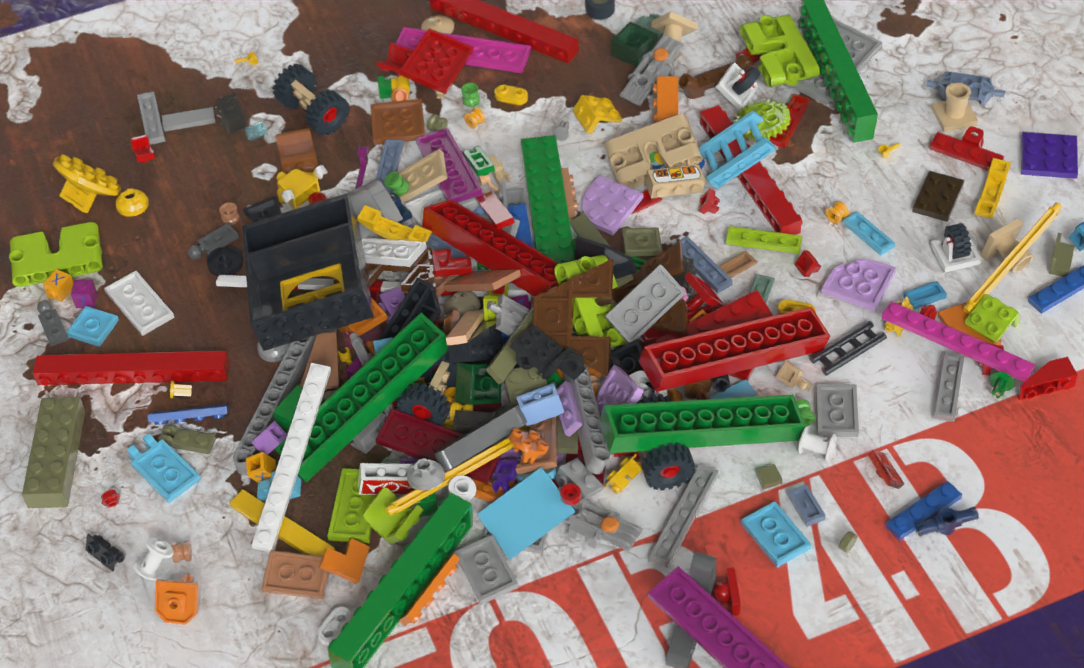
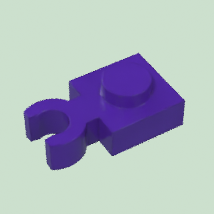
M498 460L493 474L495 481L492 483L495 493L498 492L500 487L504 493L508 492V482L514 481L517 474L515 470L517 464H519L517 460Z

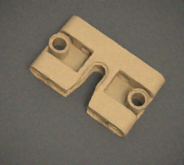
M684 114L675 115L605 143V149L617 183L629 188L645 184L647 170H653L649 158L652 152L660 154L662 162L667 168L697 165L703 159L688 119Z

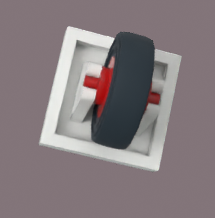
M734 63L715 87L740 111L759 86L756 80L760 76V72L755 67L745 72Z

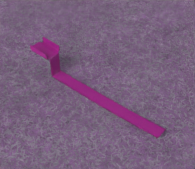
M359 146L357 155L360 159V170L355 189L363 184L367 166L365 157H367L369 147L360 148Z

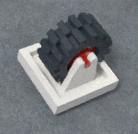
M963 223L946 226V229H944L945 238L931 241V248L944 272L971 267L981 263V258L972 244L971 238L968 236L967 227Z

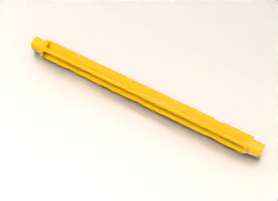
M1055 202L1053 206L1048 208L972 295L963 308L965 313L970 314L984 295L986 293L989 294L1054 220L1062 209L1060 203Z
M509 437L445 472V478L439 486L430 490L415 489L398 500L393 501L390 506L385 508L387 515L398 514L448 485L453 477L468 474L512 449L514 445L510 442Z

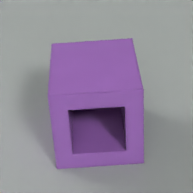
M274 421L251 443L259 452H264L268 455L287 437V434Z

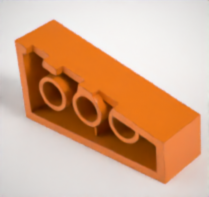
M658 76L657 83H654V94H657V98H654V109H657V113H654V123L679 114L678 76Z

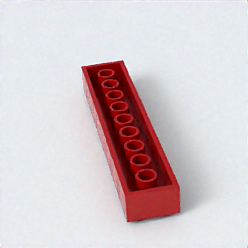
M452 199L424 207L423 228L432 231V234L441 238L442 241L449 243L455 249L462 251L490 270L519 269L521 276L511 282L528 292L531 296L535 297L555 286H559L555 276V266L559 263L504 230H498L494 224Z
M809 307L645 346L639 363L655 391L659 392L819 352L825 348L830 334L813 308Z

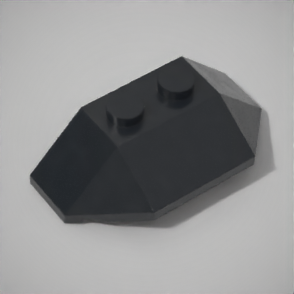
M579 236L571 241L575 260H579L584 256L594 257L599 255H605L607 259L612 258L614 260L613 274L615 280L637 271L632 257L624 256L620 251L608 245Z
M418 277L416 278L378 340L394 338L420 313L435 324L441 314V308L433 284Z

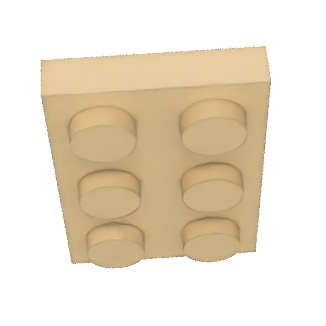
M440 149L398 172L409 183L407 192L399 196L403 203L447 179L444 154Z

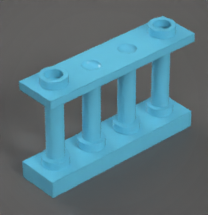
M754 110L699 147L702 157L708 159L713 171L706 178L717 189L776 150L772 142L762 137L757 124L763 121V117ZM751 129L757 143L748 148L742 134ZM737 139L742 153L733 158L728 144ZM722 149L727 163L719 168L714 153Z

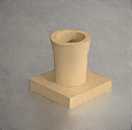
M670 11L652 20L651 27L681 42L683 36L697 30L698 23ZM680 50V52L677 54V56H676L675 58H678V57L681 56V50Z
M952 83L946 88V101L932 104L931 109L943 132L978 125V119L968 103L971 90L965 84Z
M1019 218L989 235L981 253L984 260L997 253H1000L1005 259L1019 243L1016 239L1024 224ZM1027 250L1011 268L1013 273H1017L1028 266L1033 260L1034 255Z

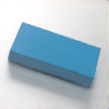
M935 281L905 292L903 298L905 299L908 296L910 304L913 306V310L924 305L945 299L947 293L939 282Z

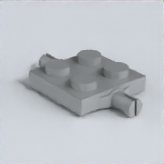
M501 295L498 298L497 305L492 301L487 304V309L495 312L497 316L496 329L509 336L512 335L530 311V309L505 295Z

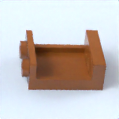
M309 128L276 135L284 173L288 174L294 169L306 172L315 170L318 167Z

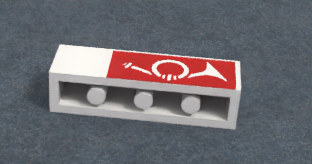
M360 463L358 475L359 495H377L383 488H388L394 495H406L414 491V488L409 485L407 477L408 471L414 464ZM441 489L436 491V495L441 494Z

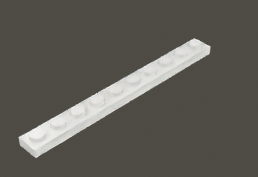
M315 363L310 365L251 545L253 549L266 552L274 550L331 373L329 366Z

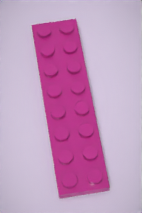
M403 27L396 44L415 49L427 30ZM442 33L474 47V52L465 65L523 73L531 53V46Z

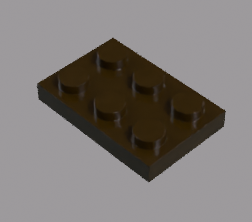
M929 170L912 212L948 222L965 180Z

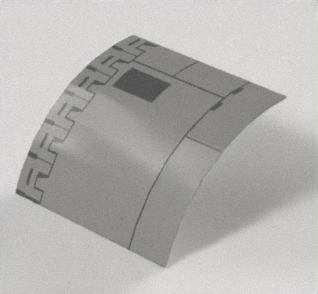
M378 179L348 192L357 217L364 205L381 211L382 217L398 222L403 219L389 193ZM359 222L362 239L374 233Z

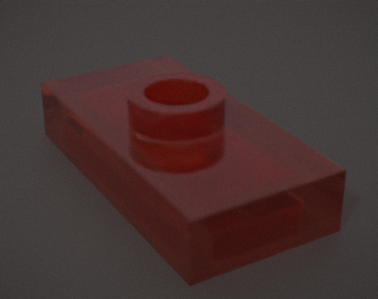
M872 450L868 454V457L877 469L876 473L885 481L887 486L900 489L905 484L885 453Z

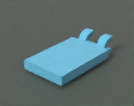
M149 433L143 437V440L146 442L144 445L148 449L143 454L134 445L127 449V452L130 454L129 458L132 460V467L168 503L201 480L200 475L163 439L157 442Z

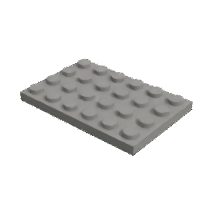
M833 19L859 72L882 48L883 42ZM820 74L815 78L801 80L795 86H789L825 105H828L833 100L830 98L829 89L825 87L824 78Z

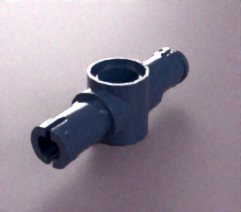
M975 506L962 511L943 508L938 516L915 524V529L919 537L932 532L950 535L955 531L956 527L962 526L963 523L979 519V514Z

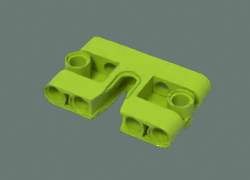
M790 14L774 18L764 15L758 23L754 21L740 25L741 37L750 54H765L760 56L761 64L758 66V69L768 87L784 84L795 86L801 80L819 76V66Z
M88 222L63 227L59 239L60 249L57 253L53 254L43 231L13 237L10 240L9 254L12 268V283L17 287L44 283L56 269L70 274L71 277L99 272L103 266L98 225Z
M605 255L584 256L579 260L557 264L555 266V276L558 284L561 285L576 275L608 261ZM613 274V289H614V288H616L618 285H617V282H616L615 277H614V274ZM574 298L573 325L577 336L611 337V348L626 343L604 317L615 305L598 306L595 302L597 298Z

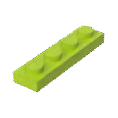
M729 226L726 245L800 254L803 236Z

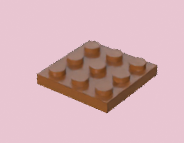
M422 99L370 104L374 145L385 144L386 139L403 140V142L416 141L415 138L425 135Z

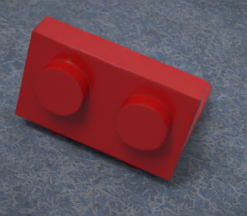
M390 43L387 60L376 62V66L381 67L380 70L388 72L392 70L395 71V74L399 75L401 68L414 49Z

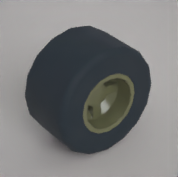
M585 0V11L592 19H607L614 14L615 0Z

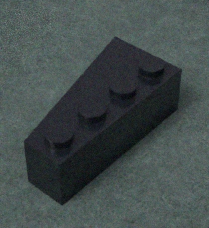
M496 321L481 322L466 343L448 345L449 363L493 360L504 346L501 331L496 329Z

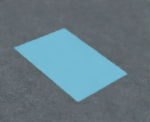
M541 467L476 515L490 534H493L498 545L511 560L576 511L571 505H566L561 501L559 489Z

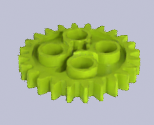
M761 100L760 103L755 101L754 105L747 104L748 108L742 107V111H737V115L734 116L735 120H733V123L754 110L763 117V121L757 124L762 137L770 140V136L776 138L777 133L782 134V130H787L791 118L789 109H787L786 105H782V102L777 104L776 100L770 103V100H767L764 103ZM751 129L742 134L744 138H747V141L751 139L754 142L756 141Z

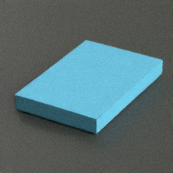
M775 501L741 519V525L776 568L811 549L812 544Z

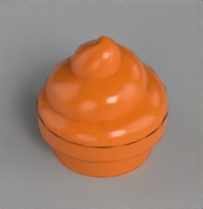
M396 88L391 94V99L393 102L408 100V93L403 88Z

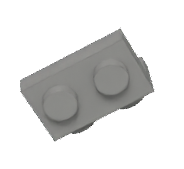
M502 183L499 197L500 200H503L502 204L507 210L510 205L525 203L524 188L506 189V183Z
M578 458L560 466L555 476V481L561 488L566 484H576L581 489V500H586L601 492L603 485Z

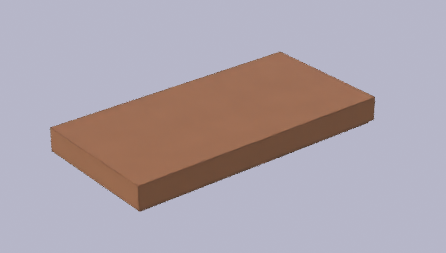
M519 269L472 271V274L463 275L445 284L444 287L447 292L491 291L519 278L521 273Z

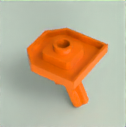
M190 574L182 576L180 581L157 579L155 581V612L165 623L187 624L198 614L199 583H194V577L190 576Z

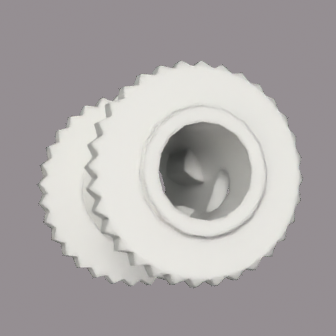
M805 427L799 440L798 452L802 454L804 449L826 455L825 461L829 462L836 448L837 436L833 434L831 439L809 433L810 427Z
M455 476L450 480L448 492L445 493L444 498L453 493L471 503V498L476 494V485L467 476Z
M150 538L146 542L149 551L145 558L136 560L133 566L141 577L148 580H157L161 576L158 569L164 558H171L173 556V549L162 539Z

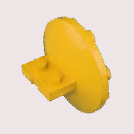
M64 154L54 159L53 166L67 180L59 196L72 203L80 211L88 213L97 194L104 196L119 195L121 187L117 183L118 179L105 175L106 171L98 167L94 169L83 164V161L79 158L73 157L71 159Z

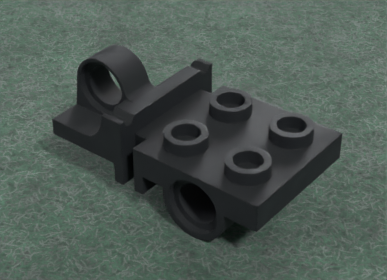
M534 325L527 329L510 346L517 353L516 361L518 365L525 370H529L534 366L538 369L537 375L542 373V379L544 380L547 377L549 378L558 369L575 380L586 369L581 355L574 353V350L570 347L562 352L563 347Z

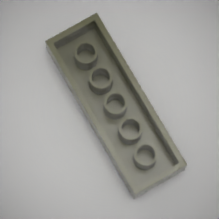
M80 397L41 398L22 496L28 508L68 507L85 417V408Z

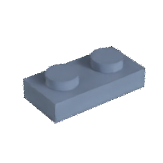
M807 484L788 491V497L806 527L825 520L826 515Z

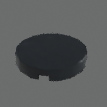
M226 246V248L222 249L221 247L216 248L207 257L208 270L217 277L219 275H234L243 267L244 260L241 251L232 246Z

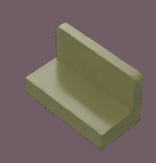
M1058 232L1049 274L1064 277L1070 272L1075 245L1060 243L1062 233Z

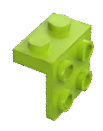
M987 293L965 320L967 327L992 342H998L1010 325L1016 328L1020 323L1019 312L1016 309L1005 305L999 299Z
M383 488L364 511L362 519L389 544L398 541L402 542L409 535L408 530L410 527L419 522L421 518L419 515L423 509L417 504L402 510L398 514L394 513L388 516L385 508L399 498L388 488Z

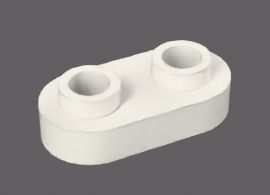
M338 607L334 609L320 626L318 637L323 645L328 646L333 639L339 636L343 625L346 622H350L352 614L348 608Z

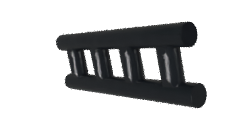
M868 321L811 356L810 361L813 364L820 361L825 366L822 371L827 376L887 339V336L884 332L876 335L871 330L874 327L873 322ZM863 333L870 339L864 344L856 339ZM848 342L856 348L850 353L845 352L841 348ZM832 352L841 357L834 363L826 357Z

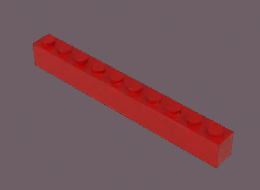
M430 0V8L434 11L517 44L529 45L531 49L565 63H569L579 52L577 38L480 0Z
M719 105L700 111V125L710 139L734 124L729 120L726 111H723ZM737 139L728 144L733 158L742 153ZM720 149V150H719L720 154L722 155V157H723V158L725 159V161L727 162V160H726V158H725V155H724V153H723V150ZM760 161L737 176L775 232L793 235L801 233V225L803 224L801 216L797 215L792 203L787 201L784 192L780 191L776 181L769 176L767 168L763 167Z
M227 351L37 355L33 376L37 385L43 386L162 383L171 381L177 383L227 381L230 362Z

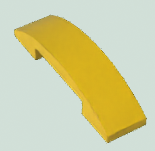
M993 158L974 215L993 219L1003 193L1011 162Z
M364 205L357 217V221L386 239L427 243L432 234V231L415 225L414 228H410L382 217L381 211Z

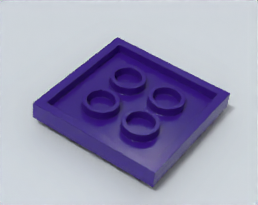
M1022 132L1021 175L1077 179V136Z

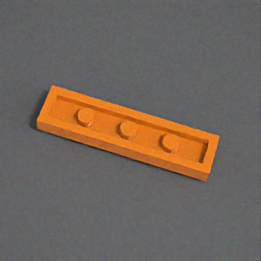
M452 554L445 559L399 619L404 626L411 622L416 623L422 616L420 611L423 607L427 608L434 600L432 595L435 591L439 592L446 584L445 578L451 576L457 570L456 564L460 560L457 555Z

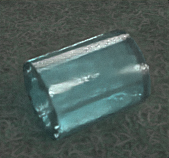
M262 121L244 128L246 137L250 142L267 135Z

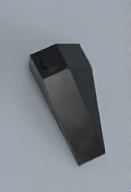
M637 339L610 353V370L613 365H616L627 375L637 371H644L639 363V359L647 344ZM646 382L645 384L654 390L652 392L655 393L651 382Z

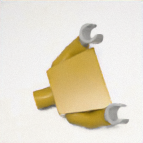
M320 165L315 168L314 172H304L298 169H294L288 174L280 172L277 175L279 202L282 204L288 202L294 210L307 202L312 193L320 192L318 179H322L323 175L328 173L325 167Z

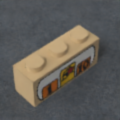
M699 165L647 170L645 184L650 197L657 198L702 193L705 178Z

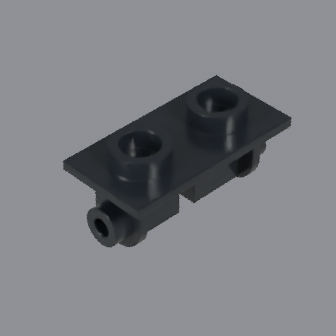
M89 533L87 534L85 550L113 572L115 564L124 561L123 552L114 546L111 547V544L101 535H94L92 537Z

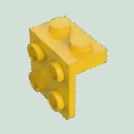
M581 95L572 111L586 133L590 134L594 132L600 120L621 123L622 121L619 112L608 98Z

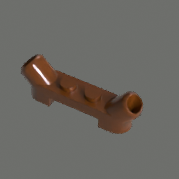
M740 54L733 63L696 76L684 73L679 79V86L684 90L687 98L697 99L705 96V90L714 88L732 64L736 63L746 72L753 67V60L746 54Z

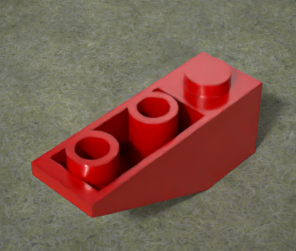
M1068 356L1047 362L1029 377L1026 382L1020 385L1017 398L1019 400L1031 399L1035 396L1051 394L1055 391L1075 387L1078 374Z

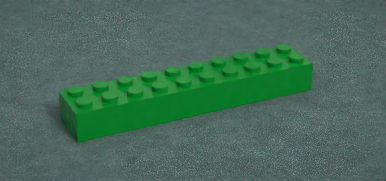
M802 0V5L799 7L800 19H798V28L802 30L803 38L807 41L808 47L819 66L820 75L824 78L825 87H828L830 98L835 102V109L837 112L839 111L841 122L846 126V133L851 137L853 143L872 140L874 138L878 113L824 0Z
M556 135L521 139L522 159L535 249L559 264L575 261Z
M420 313L319 407L298 475L306 483L395 401L409 385L413 384L448 351L446 335L426 316ZM286 438L274 448L280 455L282 454Z
M794 395L604 405L599 420L609 453L652 451L651 449L660 448L659 445L662 444L667 446L668 443L673 445L680 443L681 446L684 444L687 448L799 441L806 427Z
M450 493L447 498L440 502L438 510L435 514L432 513L429 516L424 528H420L417 531L413 542L406 545L402 556L392 563L390 571L387 575L384 574L381 577L376 589L369 592L365 603L355 610L353 618L349 623L346 622L343 625L339 636L329 643L328 654L331 668H364L400 622L399 619L445 559L451 556L473 527L472 504L453 493Z

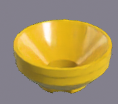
M133 188L125 190L116 199L117 211L123 216L139 215L149 205L146 194L141 190ZM131 194H134V195H135V196H134L133 198H131V199L125 198L126 196L131 195Z

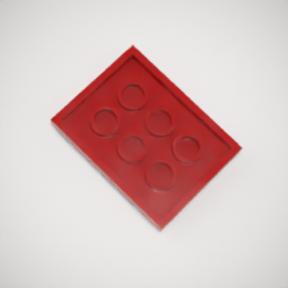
M428 28L401 68L399 75L446 95L473 54L474 47Z

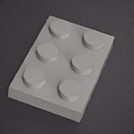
M816 384L818 436H833L835 434L837 437H858L857 385Z
M493 534L455 551V555L460 558L459 563L480 605L519 588L518 582Z

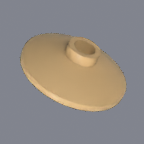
M432 16L422 23L421 29L428 30L430 28L440 33L451 34L454 30V22L446 16Z

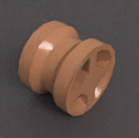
M228 202L220 207L219 211L224 224L234 225L239 221L240 217L236 204Z
M189 540L181 544L177 542L171 544L174 563H179L180 560L187 562L192 560Z

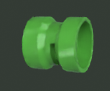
M474 83L464 84L461 88L463 104L467 107L478 105L480 102L478 86Z
M394 171L386 176L384 184L395 195L402 196L409 189L408 181L402 178L398 172Z
M803 399L796 401L806 427L814 423L815 416L810 411L811 406L809 402Z

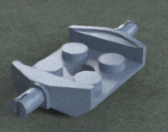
M947 71L938 81L927 80L926 87L939 89L938 92L943 101L946 100V88L952 83L969 84L967 85L971 90L969 99L981 100V106H984L993 96L1003 98L1005 96V90L994 89L995 86L992 85L991 78Z

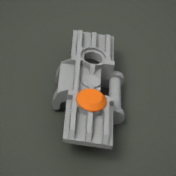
M663 34L653 50L649 51L648 54L645 53L633 73L628 75L630 81L621 92L620 97L641 106L654 88V83H657L658 76H674L675 72L670 64L684 44ZM648 63H650L649 66L647 67V69L644 71V73H643V74H640V73L643 71V69L646 67V65H647Z
M582 499L579 503L571 505L572 508L579 512L572 514L564 520V522L570 524L568 537L575 539L576 533L586 536L588 538V546L593 549L596 547L597 539H603L629 551L643 531V528L621 519L619 513H613L591 503L589 499Z

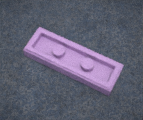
M565 381L556 390L565 412L559 415L564 434L570 437L583 423L571 383Z

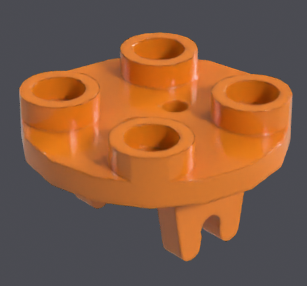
M513 428L509 440L514 445L513 450L515 452H518L520 449L523 453L522 461L524 463L529 459V462L532 464L538 455L547 453L549 444L540 438L541 435L538 432L530 430L528 433Z

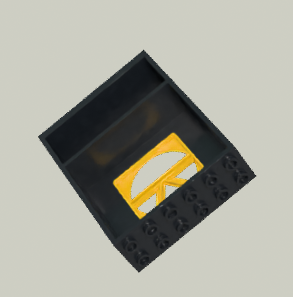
M348 193L242 226L250 324L263 351L374 317L359 221H357V216ZM330 276L340 282L288 299L289 294L298 284L312 277ZM342 291V293H339V294H336V295H332V296H329V297H326V298L324 297V296H326V295H329V294H332V293H335V292ZM305 302L303 305L287 309L290 306Z

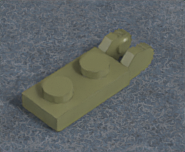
M164 425L162 431L166 435H159L157 439L158 442L163 439L169 446L175 449L210 454L216 436L215 434L182 428L177 429L171 425Z

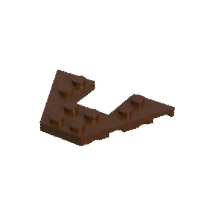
M677 239V243L665 252L662 250L656 257L641 266L642 269L632 275L633 280L619 288H614L612 299L618 304L660 264L671 276L684 273L681 240ZM678 300L650 329L688 335L685 300Z
M427 247L410 267L366 263L369 288L383 271H401L410 273L400 284L402 291L408 292L418 277L433 284L437 293L431 248ZM337 279L333 281L334 285L340 283Z
M612 258L594 268L588 269V271L576 275L559 286L549 289L545 293L535 296L533 325L563 347L562 352L570 347L574 350V353L582 356L585 365L605 376L610 372L611 337L573 336L574 298L612 299L614 265Z

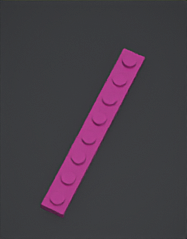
M892 301L882 313V319L996 370L1005 372L1023 382H1026L1034 369L1035 364Z

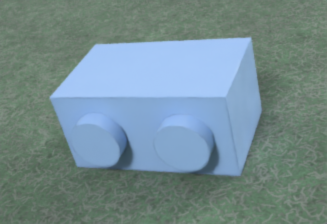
M554 383L516 397L519 407L528 421L526 423L527 426L565 413Z

